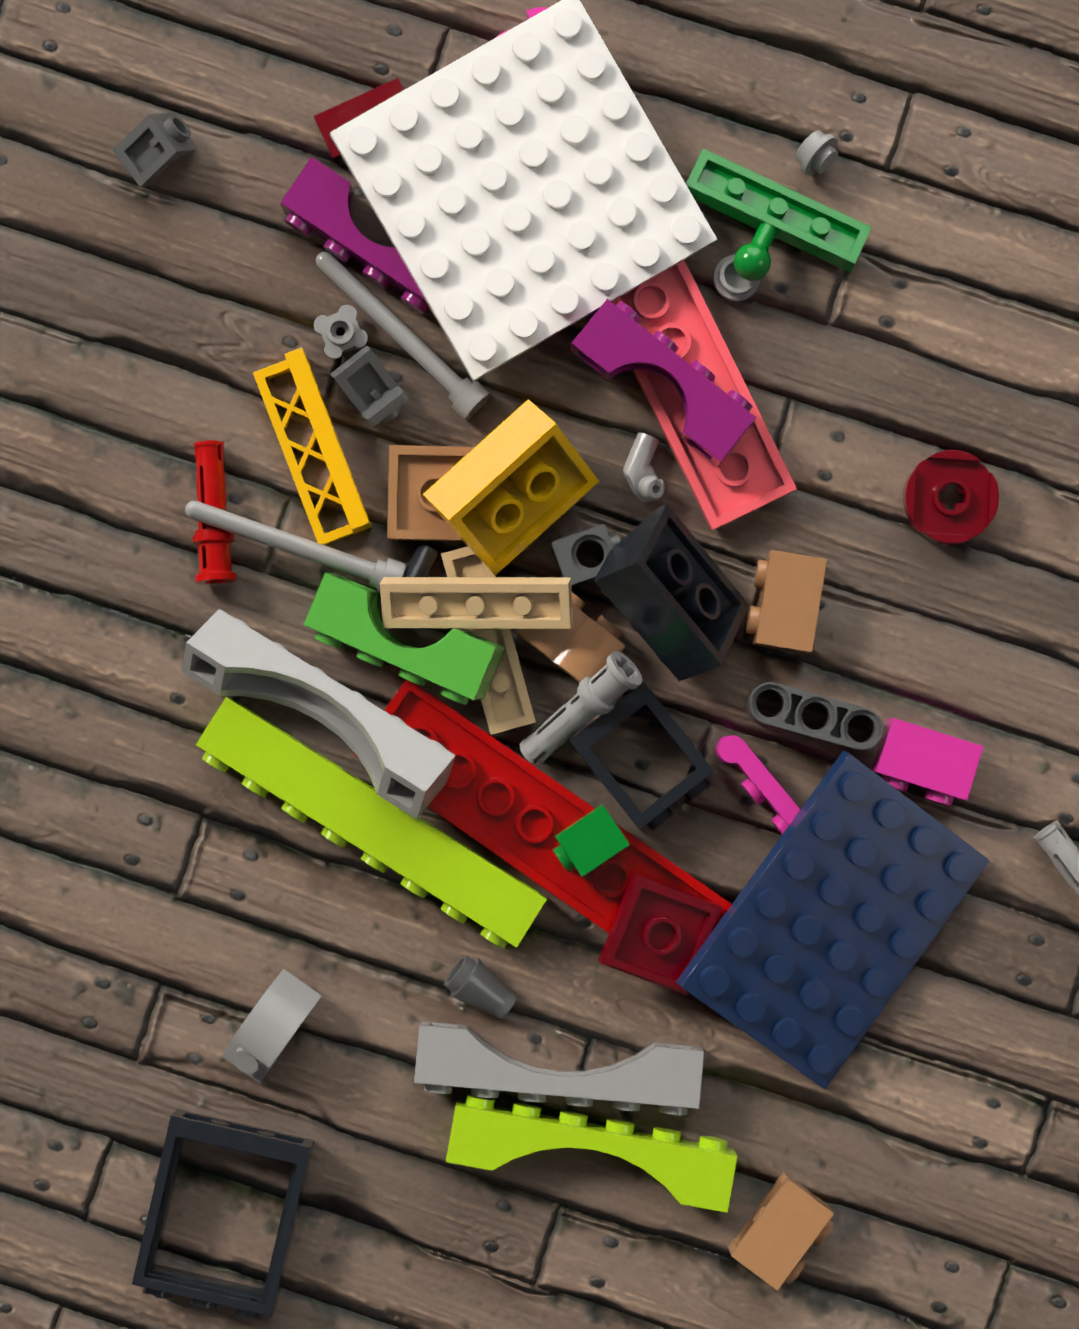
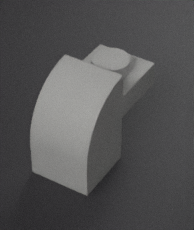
M283 968L233 1036L222 1057L240 1071L261 1083L322 996Z

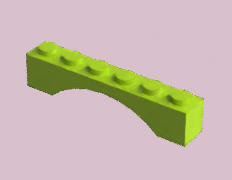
M467 1094L466 1101L457 1099L446 1163L493 1171L513 1159L537 1151L558 1148L591 1149L620 1157L644 1169L664 1185L681 1205L728 1213L737 1154L733 1148H727V1140L712 1136H700L699 1142L680 1139L681 1132L667 1128L654 1127L653 1133L649 1134L634 1131L635 1124L622 1120L607 1119L606 1126L587 1123V1115L572 1111H560V1116L554 1117L542 1115L541 1107L527 1103L515 1102L513 1109L494 1106V1098L476 1097Z

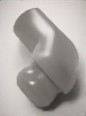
M638 432L623 467V474L634 496L643 502L657 501L664 494L665 484L662 479H658L650 462L659 440L648 434Z

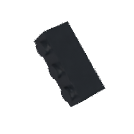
M664 504L656 509L609 551L594 580L604 595L612 601L628 620L632 628L639 633L658 656L659 660L679 682L723 665L749 607L748 602L668 504Z

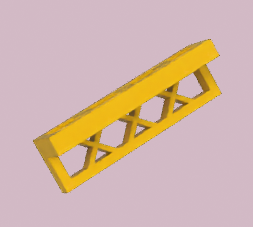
M301 347L285 353L286 360L255 371L253 375L316 540L319 544L327 545L369 529L372 526L308 358ZM291 371L297 389L290 404L272 397L266 380ZM300 397L306 411L296 407ZM276 405L287 410L283 420L280 418ZM293 413L310 420L313 434L307 447L288 439L286 428ZM316 441H318L322 454L313 451ZM292 448L304 453L299 465ZM310 456L325 462L330 472L323 491L306 484L302 472ZM333 483L339 498L329 494ZM309 491L320 496L316 507H314ZM326 499L343 506L349 525L324 533L319 520V514Z

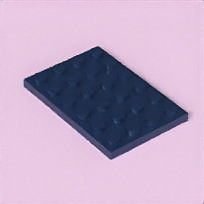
M843 751L677 979L676 983L823 1089H826L990 860L851 754Z

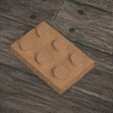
M389 445L388 540L463 542L423 494L475 447Z

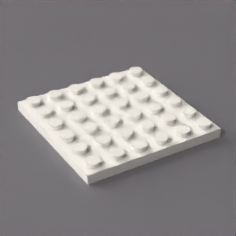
M561 0L330 132L331 139L473 382L597 311L606 299L611 302L717 240L580 0Z

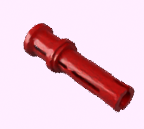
M217 440L195 442L197 501L226 511L224 442ZM198 521L199 530H196L195 535L192 536L193 544L198 546L199 573L194 576L195 583L226 584L236 582L237 574L232 572L231 544L235 542V534Z

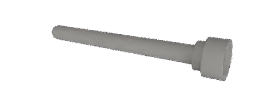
M324 251L317 255L316 265L450 393L448 398L453 402L451 408L465 421L477 413L491 395L488 390L478 381L472 383L468 378L461 379L332 254Z
M190 501L185 507L186 515L193 520L370 581L369 586L377 588L376 593L380 595V582L383 577H402L405 570V563L388 558L386 562L377 559V562L374 563L199 501Z

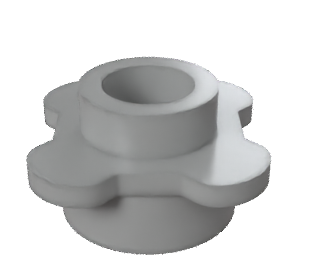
M343 305L337 313L328 317L320 315L314 321V330L322 335L326 344L324 352L329 358L338 359L343 353L349 352L354 348L361 349L367 343V333L360 329L356 321L357 311L351 305ZM338 328L345 329L343 336L336 334Z

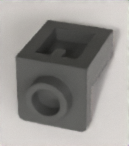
M168 112L146 116L113 149V152L137 184L143 187L149 186L180 156L192 155L198 148L190 138L191 132L186 123L178 116Z

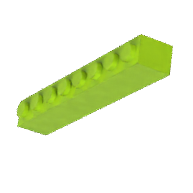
M225 697L196 743V746L206 751L201 758L223 773H226L229 767L245 776L241 783L243 786L263 798L269 792L285 801L281 809L302 823H305L308 817L325 826L321 832L324 837L342 848H345L348 842L363 850L364 854L360 858L362 861L382 873H385L387 868L390 867L404 876L400 883L403 887L423 899L428 892L444 902L440 908L443 912L463 924L468 917L484 927L480 935L502 949L505 948L507 943L512 944L516 948L518 947L547 900V896L420 816L418 819H415L377 795L374 787L232 698Z

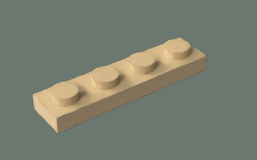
M468 546L441 554L447 577H496ZM465 629L505 647L484 699H481L490 734L493 735L536 723L511 630Z
M383 577L380 582L383 628L571 629L573 624L571 578Z

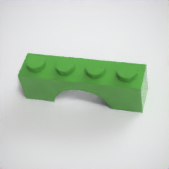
M324 574L304 622L305 626L317 631L315 639L336 648H341L342 643L357 648L359 650L356 657L375 666L382 667L385 661L401 668L398 674L400 677L418 685L424 686L427 680L443 687L441 695L458 703L467 705L469 699H484L504 652V646L465 629H452L440 641L424 648L409 646L393 636L388 628H383V619L379 607V594L376 593V590L340 574Z

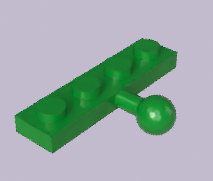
M704 148L686 182L689 191L696 201L757 229L752 242L740 247L734 256L735 271L741 278L748 281L759 280L770 270L771 257L768 250L774 237L851 273L872 228Z

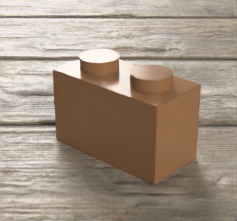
M770 550L767 553L766 561L758 559L753 587L761 588L758 607L750 606L746 625V633L753 634L752 645L802 654L812 652L827 559Z
M783 1172L728 1246L731 1257L778 1291L784 1281L787 1284H791L798 1277L805 1265L802 1257L812 1243L819 1246L826 1239L834 1225L830 1221L834 1213L828 1204Z

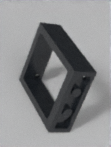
M177 1109L170 1117L132 1285L143 1287L142 1292L144 1294H151L156 1298L168 1299L171 1297V1294L188 1297L189 1303L199 1308L216 1309L217 1304L236 1308L235 1314L243 1318L251 1317L261 1320L263 1315L272 1317L279 1298L315 1140ZM185 1139L293 1163L265 1289L156 1264Z

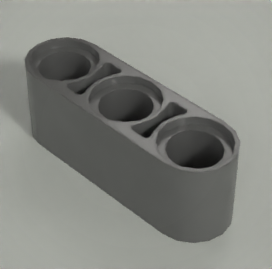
M774 682L755 686L746 698L745 707L753 721L764 726L843 748L866 750L875 746L883 735V724L875 711ZM764 690L776 693L780 699V709L773 717H765L757 709L756 699ZM809 703L820 705L825 712V722L817 730L806 727L802 720V711ZM854 716H862L869 722L870 734L863 742L852 740L848 734V723Z

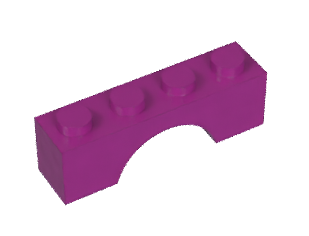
M311 157L280 202L284 214L287 215L284 221L291 228L306 237L313 232L325 240L324 249L337 259L346 263L349 258H352L364 266L362 274L376 285L385 289L389 283L404 293L401 300L415 311L424 314L428 309L432 312L395 247L376 244L367 239L356 228L351 218L353 198L351 182Z
M606 299L571 343V352L607 380L631 370H646L667 379L678 391L684 405L685 423L681 439L718 467L756 419L749 412L753 406L736 391L731 389L726 394L713 383L716 378L715 375L700 362L693 360L689 364L677 355L676 351L679 347L665 334L656 331L652 335L638 324L642 318L630 306L621 301L616 306Z

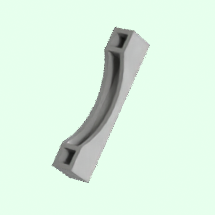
M218 609L186 642L181 672L219 696H245L269 700L294 708L321 722L337 734L358 756L370 775L377 795L415 819H418L447 783L456 755L446 750L439 742L430 740L412 729L399 717L390 715L367 701L360 693L351 691L333 680L323 670L309 665L288 652L281 644L272 642L251 629L244 621Z
M421 1021L418 1033L414 1083L424 1084V1091L438 1094L452 1093L453 1086L471 1088L472 1096L483 1098H499V1091L518 1092V1099L527 1102H546V1096L552 1095L565 1097V1104L573 1106L591 1107L593 1106L594 1099L612 1101V1108L618 1110L640 1111L641 1104L660 1105V1113L687 1115L688 1108L699 1109L704 1051L701 1046L653 1042L637 1054L610 1066L586 1071H555L534 1067L506 1056L485 1042L468 1025Z

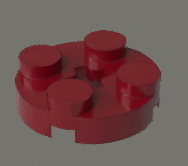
M944 450L931 455L916 465L907 478L903 491L905 514L915 532L932 542L945 545L964 543L983 532L997 513L999 488L993 474L989 473L987 468L980 463L981 460L968 452ZM947 485H954L955 493L963 495V502L955 504L953 510H947L945 503L939 501L938 498L939 493L946 491Z

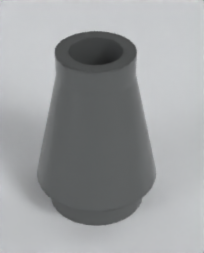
M467 955L462 956L444 982V986L451 990V997L489 1012L500 1020L507 1015L516 1001V996L507 990L478 957L473 960Z

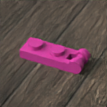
M735 735L720 738L715 746V754L718 759L725 763H734L747 778L741 783V786L758 806L763 801H766L776 814L771 819V822L782 835L800 811L799 807L744 740Z

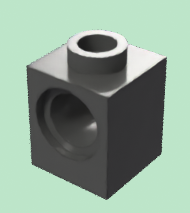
M602 524L551 542L561 576L571 578V588L594 581L609 551L620 542L617 532L608 534L606 525ZM586 543L599 546L603 552L601 564L594 568L582 566L576 557V552L580 546Z

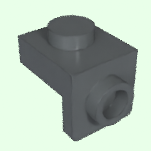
M365 346L330 374L362 417L372 427L379 422L380 424H385L393 420L402 411V404L409 399L368 346Z

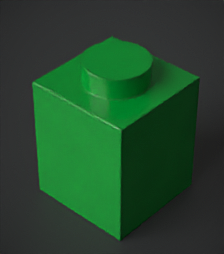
M601 804L555 835L560 845L554 848L553 851L568 873L577 869L583 877L630 844L604 805Z

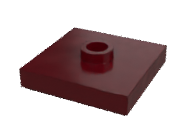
M633 873L598 961L607 967L688 996L689 992L678 985L676 981L714 930L723 907L717 903Z

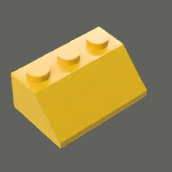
M528 399L423 495L453 531L496 576L591 490L599 480L558 425Z

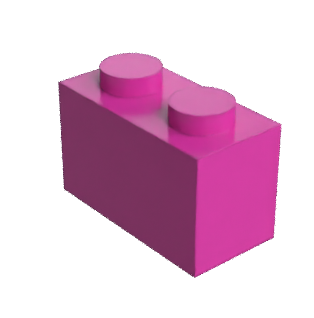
M887 718L871 770L876 774L882 775L881 778L897 790L907 792L910 784L926 789L925 799L952 806L954 799L968 800L984 746L896 718Z

